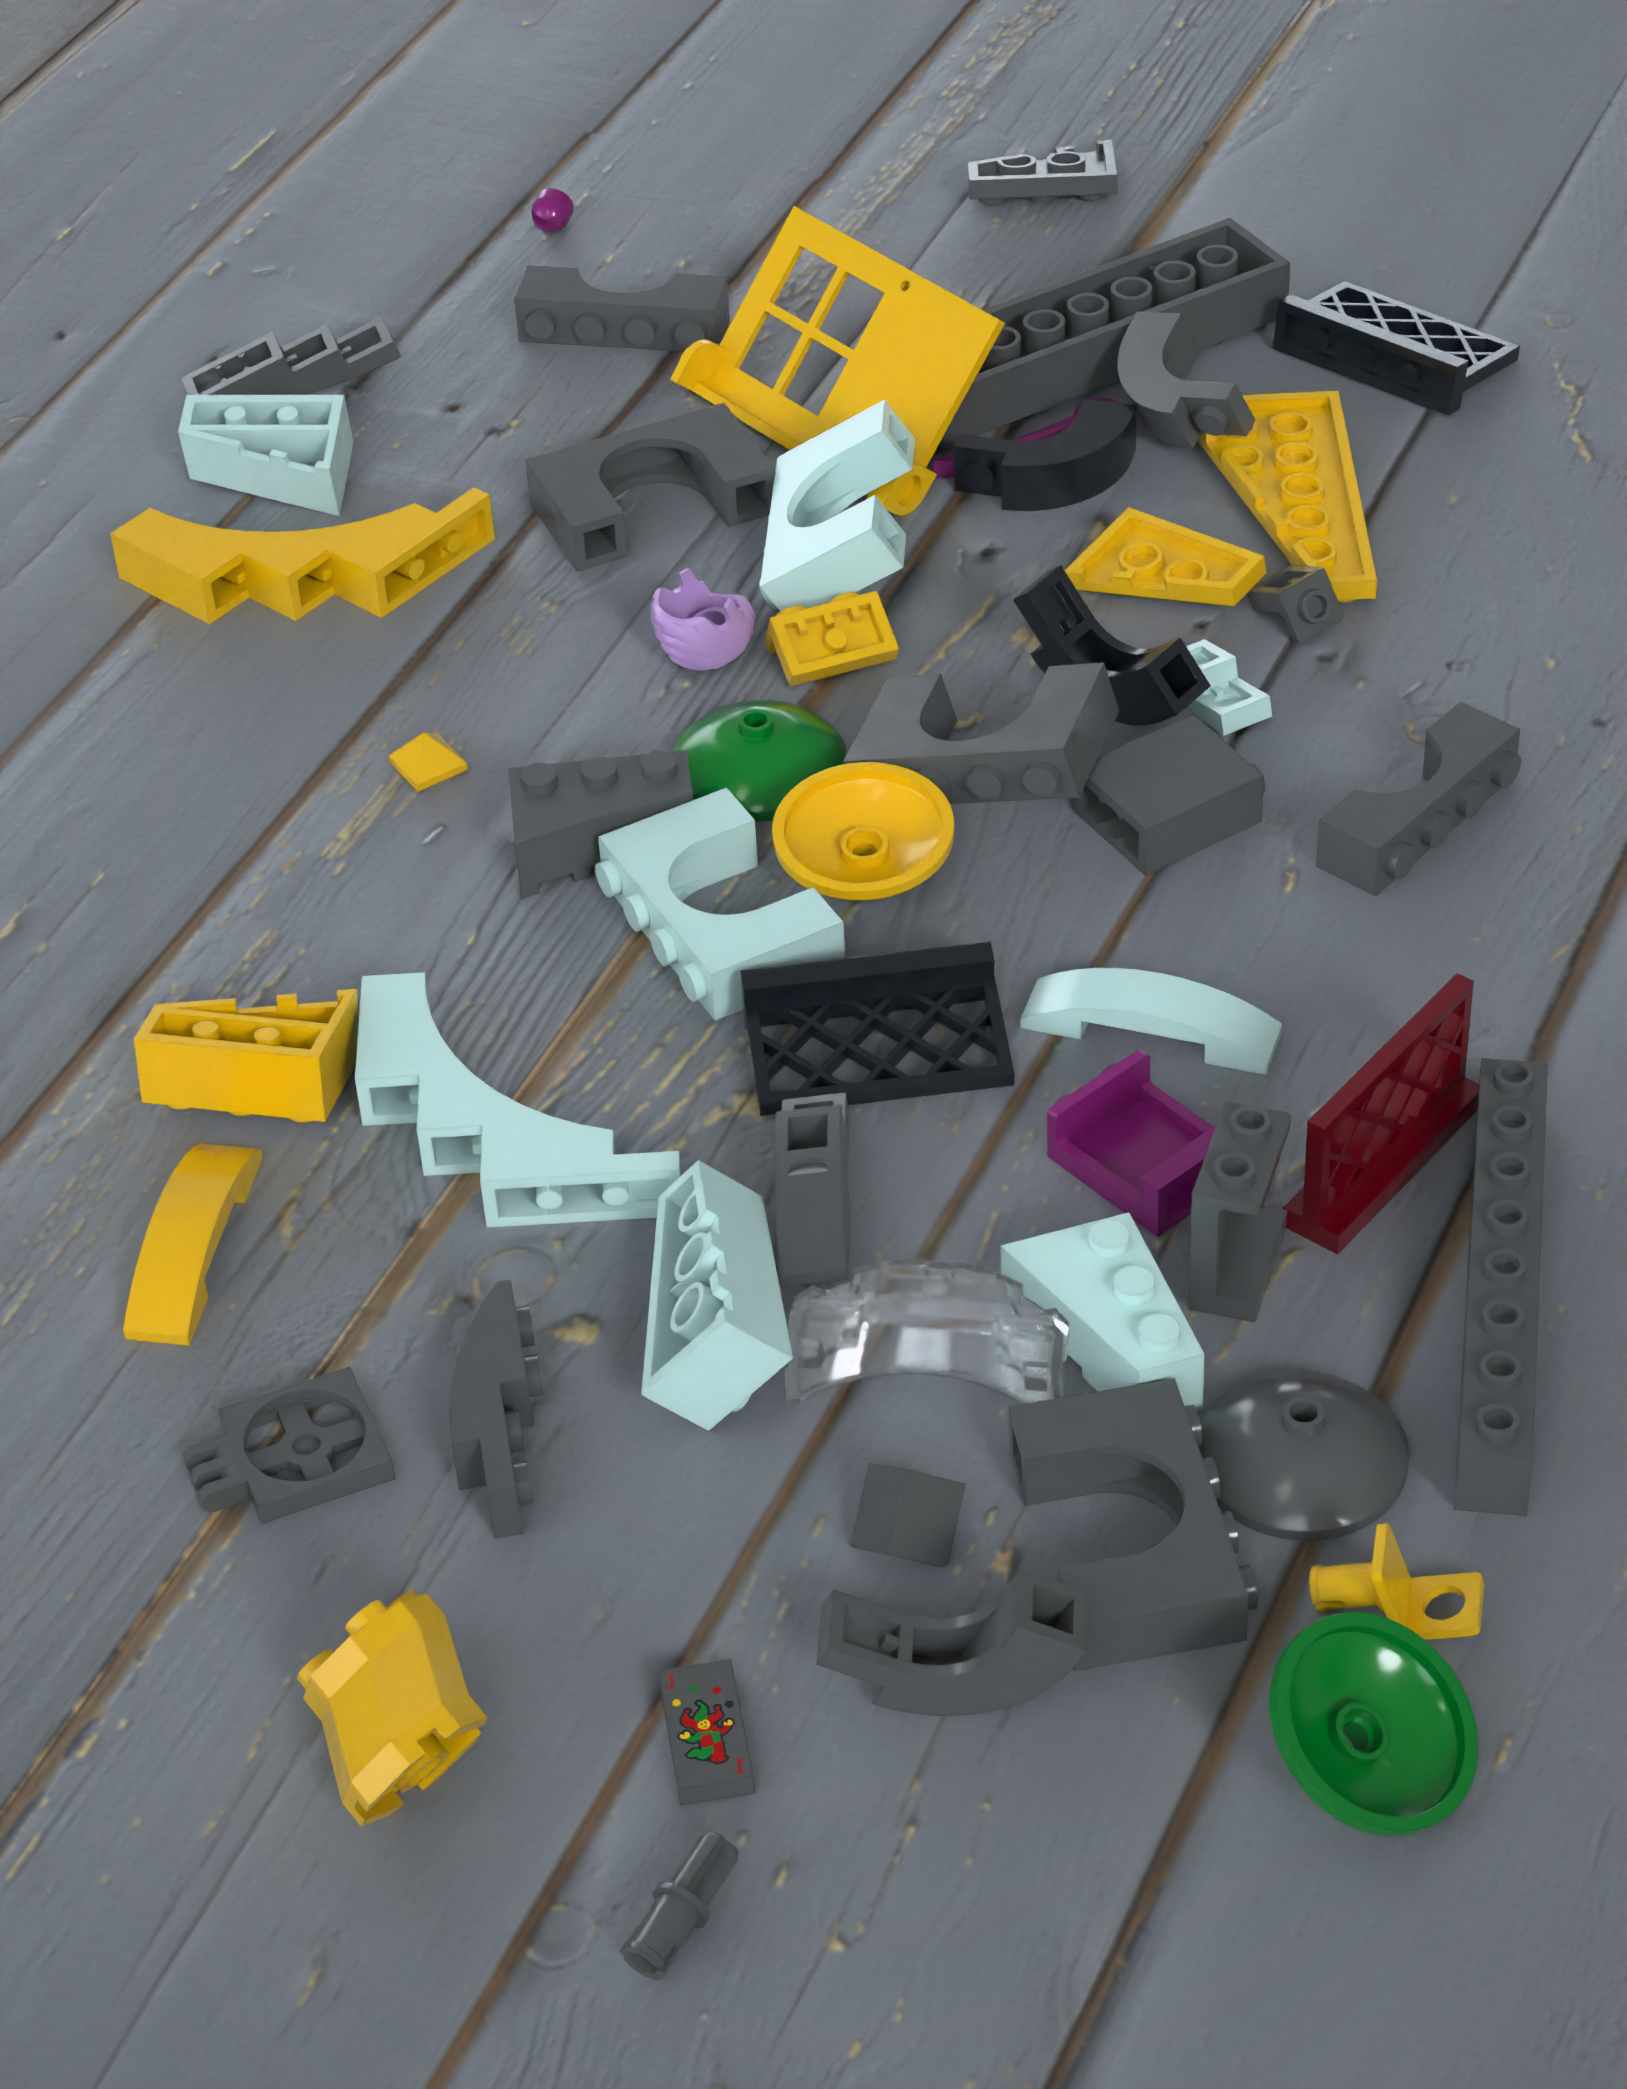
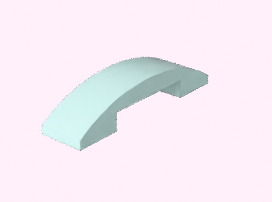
M1125 968L1075 969L1040 977L1037 979L1020 1018V1028L1080 1040L1088 1023L1205 1044L1204 1063L1263 1075L1268 1073L1282 1034V1023L1248 1002L1224 991L1181 977Z

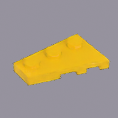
M1130 507L1064 570L1075 588L1081 591L1235 606L1267 573L1265 557L1263 555Z

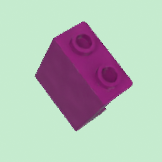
M1138 1049L1120 1062L1106 1067L1100 1075L1076 1091L1060 1097L1049 1108L1047 1112V1157L1122 1212H1129L1134 1221L1156 1237H1159L1191 1215L1192 1192L1216 1125L1212 1126L1155 1086L1150 1079V1056Z

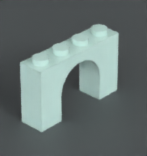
M886 400L873 405L777 457L762 573L759 581L761 594L771 608H778L782 611L792 606L810 608L826 604L838 595L857 592L903 568L906 533L875 495L842 512L860 497L911 471L913 468L915 437Z
M727 788L598 836L601 862L595 865V873L601 890L608 898L614 896L623 907L626 919L632 929L636 932L642 930L651 941L658 961L663 966L670 965L679 976L687 997L692 1002L699 1001L715 1021L743 1010L740 970L845 958L844 922L814 887L762 908L740 914H711L696 910L683 903L692 893L706 886L758 867L755 820Z

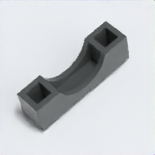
M528 265L514 297L519 342L684 352L691 344L702 339H707L720 345L730 321L727 276L676 274L664 284L649 290L633 293H615L600 290L589 285L581 278L577 268Z
M1460 701L1426 730L1423 778L1427 782L1415 788L1394 793L1354 790L1319 819L1316 867L1377 896L1395 879L1403 878L1409 872L1412 865L1431 848L1439 847L1445 841L1448 834L1467 817H1474L1481 809L1483 803L1499 789L1507 788L1512 784L1521 766V757L1518 755L1520 729Z

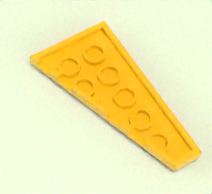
M1339 390L1242 395L1256 419L1248 435L1214 436L1201 433L1198 439L1199 444L1292 565L1324 567L1338 602H1351L1356 599H1376L1377 577Z

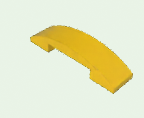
M199 1143L192 1147L177 1164L157 1202L142 1243L126 1308L123 1326L125 1339L190 1346L209 1298L205 1283L206 1274L234 1203H246L263 1159L261 1149Z

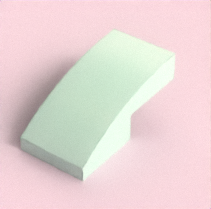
M1205 639L1186 646L1211 685L1188 706L1202 721L1225 736L1272 717L1270 696L1238 678L1235 656Z

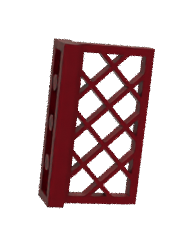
M1456 973L1307 1120L1304 1186L1283 1207V1209L1287 1210L1288 1230L1338 1255L1476 1113L1479 1084L1465 1077L1473 980Z

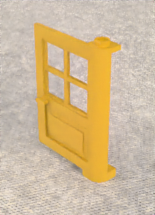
M793 206L720 345L707 339L698 340L691 344L682 353L670 380L695 392L714 405L725 403L736 418L789 450L873 405L886 400L915 437L913 468L911 471L864 496L868 499L875 495L887 511L898 516H904L914 511L921 504L937 474L926 467L1004 327L1005 322ZM804 248L838 267L808 323L774 304ZM849 274L884 293L854 350L819 330ZM768 314L802 332L773 389L739 369ZM813 340L848 359L818 416L784 396Z

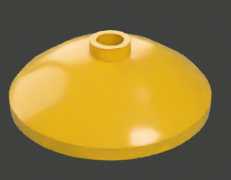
M877 762L838 765L806 778L783 798L775 812L772 824L773 847L776 857L783 869L795 881L808 889L814 887L819 894L852 901H868L891 897L923 883L944 864L952 849L955 834L951 805L943 792L933 782L907 768Z

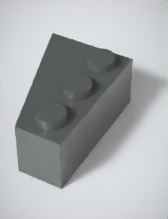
M687 750L653 751L640 755L611 758L594 757L581 761L552 764L535 763L529 766L508 768L521 899L539 894L538 884L571 874L574 882L592 877L591 867L601 862L598 836L692 801Z

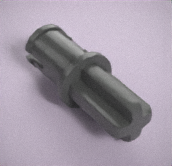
M711 1831L705 1836L698 1838L670 1882L663 1881L658 1883L652 1892L655 1901L650 1907L649 1912L620 1950L621 1954L625 1955L623 1959L630 1967L650 1979L661 1980L664 1977L675 1955L694 1928H703L710 1918L707 1906L738 1861V1850L733 1844L726 1841L722 1835Z

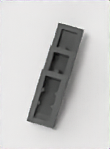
M381 316L337 339L328 323L284 346H281L272 331L181 378L187 395H304L356 378L401 358V355Z

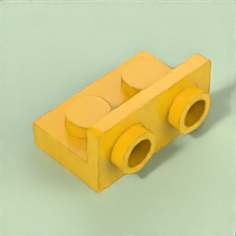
M877 591L861 595L855 592L844 593L836 596L829 603L805 608L804 606L786 608L776 616L770 617L765 638L768 652H777L789 687L897 659L899 652L898 644Z

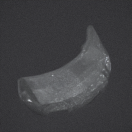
M927 1259L893 1260L853 1268L852 1281L828 1290L812 1285L793 1298L787 1323L793 1359L783 1367L786 1402L800 1403V1401L823 1390L863 1378L897 1374H921L955 1378L994 1390L1019 1404L1064 1397L1069 1345V1321L1056 1307L1045 1310L1023 1296V1284L1000 1273L960 1262L942 1263L931 1262Z

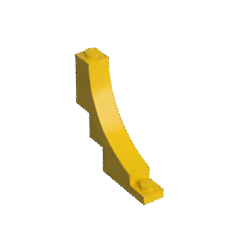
M475 487L437 513L417 503H413L365 520L325 528L280 532L222 529L192 523L169 516L153 508H148L110 533L120 579L209 625L248 598L294 621H297L333 595L383 618L495 540L490 494Z

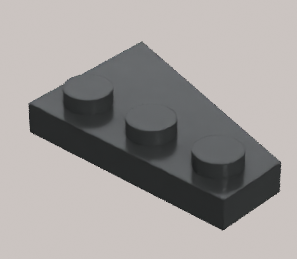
M1112 139L1096 141V151L1086 153L1074 152L1072 146L1054 148V153L1047 156V159L1037 161L1035 157L1023 153L968 162L969 199H979L986 204H999L1007 201L1008 198L1028 197L1035 202H1049L1055 200L1057 196L1077 195L1084 200H1098L1104 198L1106 194H1118Z

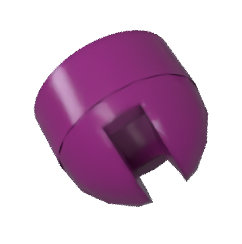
M547 188L539 192L532 205V220L542 231L556 233L568 224L573 214L574 206L570 197L563 191Z

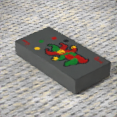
M731 1659L658 1670L680 1805L754 1794V1776Z

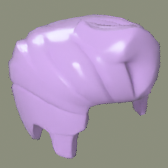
M690 568L679 573L680 586L674 591L664 587H660L655 591L653 595L654 600L651 603V624L663 651L669 655L674 664L695 671L718 669L735 660L746 649L753 635L754 625L757 623L754 610L746 597L738 594L712 593L708 590L704 581L696 579Z

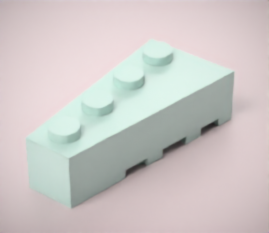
M698 1160L658 1197L641 1395L709 1431L731 1411L737 1412L742 1409L748 1402L751 1394L793 1359L763 1196Z

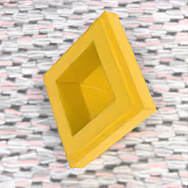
M423 732L389 755V763L417 792L468 770L467 762L439 734Z

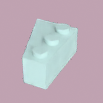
M186 395L178 434L190 479L340 517L354 442L344 395Z
M1129 1212L1000 1246L1002 1303L1014 1314L1021 1311L1041 1329V1339L1053 1351L1061 1348L1082 1367V1377L1094 1389L1102 1391L1175 1378L1184 1406L1194 1404L1197 1412L1203 1411L1205 1354Z

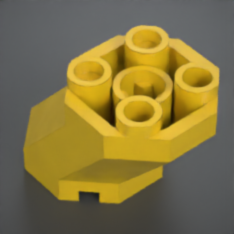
M410 1590L398 1597L387 1608L381 1600L371 1602L356 1613L346 1624L345 1630L350 1636L334 1652L332 1649H328L314 1657L300 1670L297 1676V1680L306 1690L303 1697L304 1701L322 1722L342 1804L361 1827L388 1817L406 1803L397 1794L398 1790L403 1793L417 1785L423 1791L437 1781L479 1739L481 1732L478 1727L484 1726L488 1719L468 1694L446 1616L427 1593L417 1595L414 1590Z

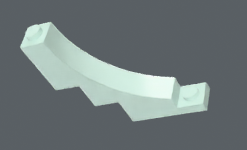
M425 972L362 976L355 1084L362 1125L417 1123L416 1130L424 1176L480 1173L487 1228L657 1218L658 1197L681 1176L679 1151L616 1154L613 1130L582 1125L549 1116L501 1094L475 1076L453 1054L442 1039L431 1016Z

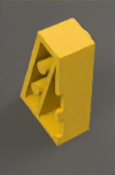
M357 989L337 990L338 1001L298 1004L297 993L276 995L277 1006L237 1009L236 998L155 1004L134 1037L142 1103L167 1105L170 1108L179 1110L196 1108L225 1111L236 1116L253 1114L289 1118L295 1122H326L356 1066L359 1025Z

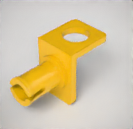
M1389 1523L1377 1524L1372 1562L1331 1566L1313 1565L1311 1567L1309 1577L1310 1595L1313 1605L1315 1604V1610L1318 1613H1324L1328 1610L1378 1606L1379 1610L1385 1613L1388 1619L1402 1624L1425 1640L1475 1636L1481 1630L1485 1587L1481 1573L1468 1572L1411 1577ZM1457 1593L1465 1598L1461 1611L1451 1618L1437 1620L1425 1614L1429 1602L1441 1594Z

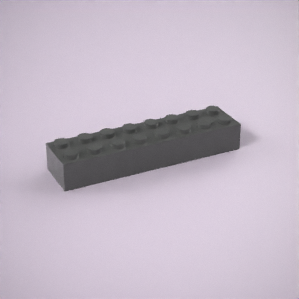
M1227 218L983 309L988 314L1005 322V325L937 448L941 450L953 447L959 434L978 436L991 430L1000 429L1009 423L1035 413L1047 411L1053 406L1079 396L1089 395L1097 389L1120 381L1117 369L1119 348L1136 312L1181 314L1200 349L1221 344L1224 340L1250 330L1260 329L1266 324L1276 321L1279 300L1289 295L1290 262L1233 219Z

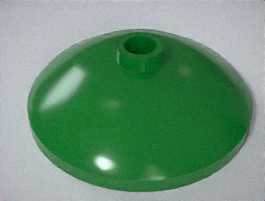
M774 700L743 701L713 710L690 725L678 738L672 750H687L693 800L727 788L755 821L773 820L779 804L790 790L806 778L820 771L844 765L843 761L846 757L842 737L827 720L799 705Z
M1344 1612L1326 1616L1315 1621L1298 1633L1282 1651L1275 1665L1269 1689V1711L1272 1730L1278 1749L1289 1771L1300 1787L1316 1804L1331 1816L1350 1827L1381 1836L1416 1834L1436 1825L1454 1812L1467 1795L1475 1776L1478 1761V1735L1474 1714L1464 1688L1454 1671L1436 1649L1414 1631L1391 1619L1364 1612ZM1345 1735L1351 1740L1353 1746L1347 1741Z

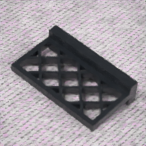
M1346 281L1309 300L1292 294L1280 299L1272 347L1446 415H1451L1460 409L1464 391L1517 361L1520 346Z
M991 941L740 970L745 1027L748 1032L760 1116L776 1114L777 1111H781L782 1100L846 1093L848 1105L1014 1086L1015 1073L994 975L995 960ZM984 1001L986 1007L973 1023L949 1010L953 1004ZM917 1009L925 1014L910 1031L886 1018L892 1011ZM854 1016L862 1021L847 1038L824 1026L828 1019ZM937 1022L961 1035L946 1052L922 1039ZM792 1024L799 1028L784 1046L761 1032V1027ZM988 1026H990L991 1034L985 1031ZM874 1029L898 1042L883 1060L859 1046ZM811 1037L835 1050L820 1067L815 1066L796 1054ZM975 1043L995 1055L997 1066L971 1068L958 1059ZM910 1050L934 1064L926 1074L908 1076L895 1067ZM765 1054H767V1055H769L770 1057H772L767 1063H766ZM847 1058L871 1071L862 1082L848 1084L832 1076V1074ZM784 1066L807 1078L806 1082L797 1090L771 1093L769 1081Z

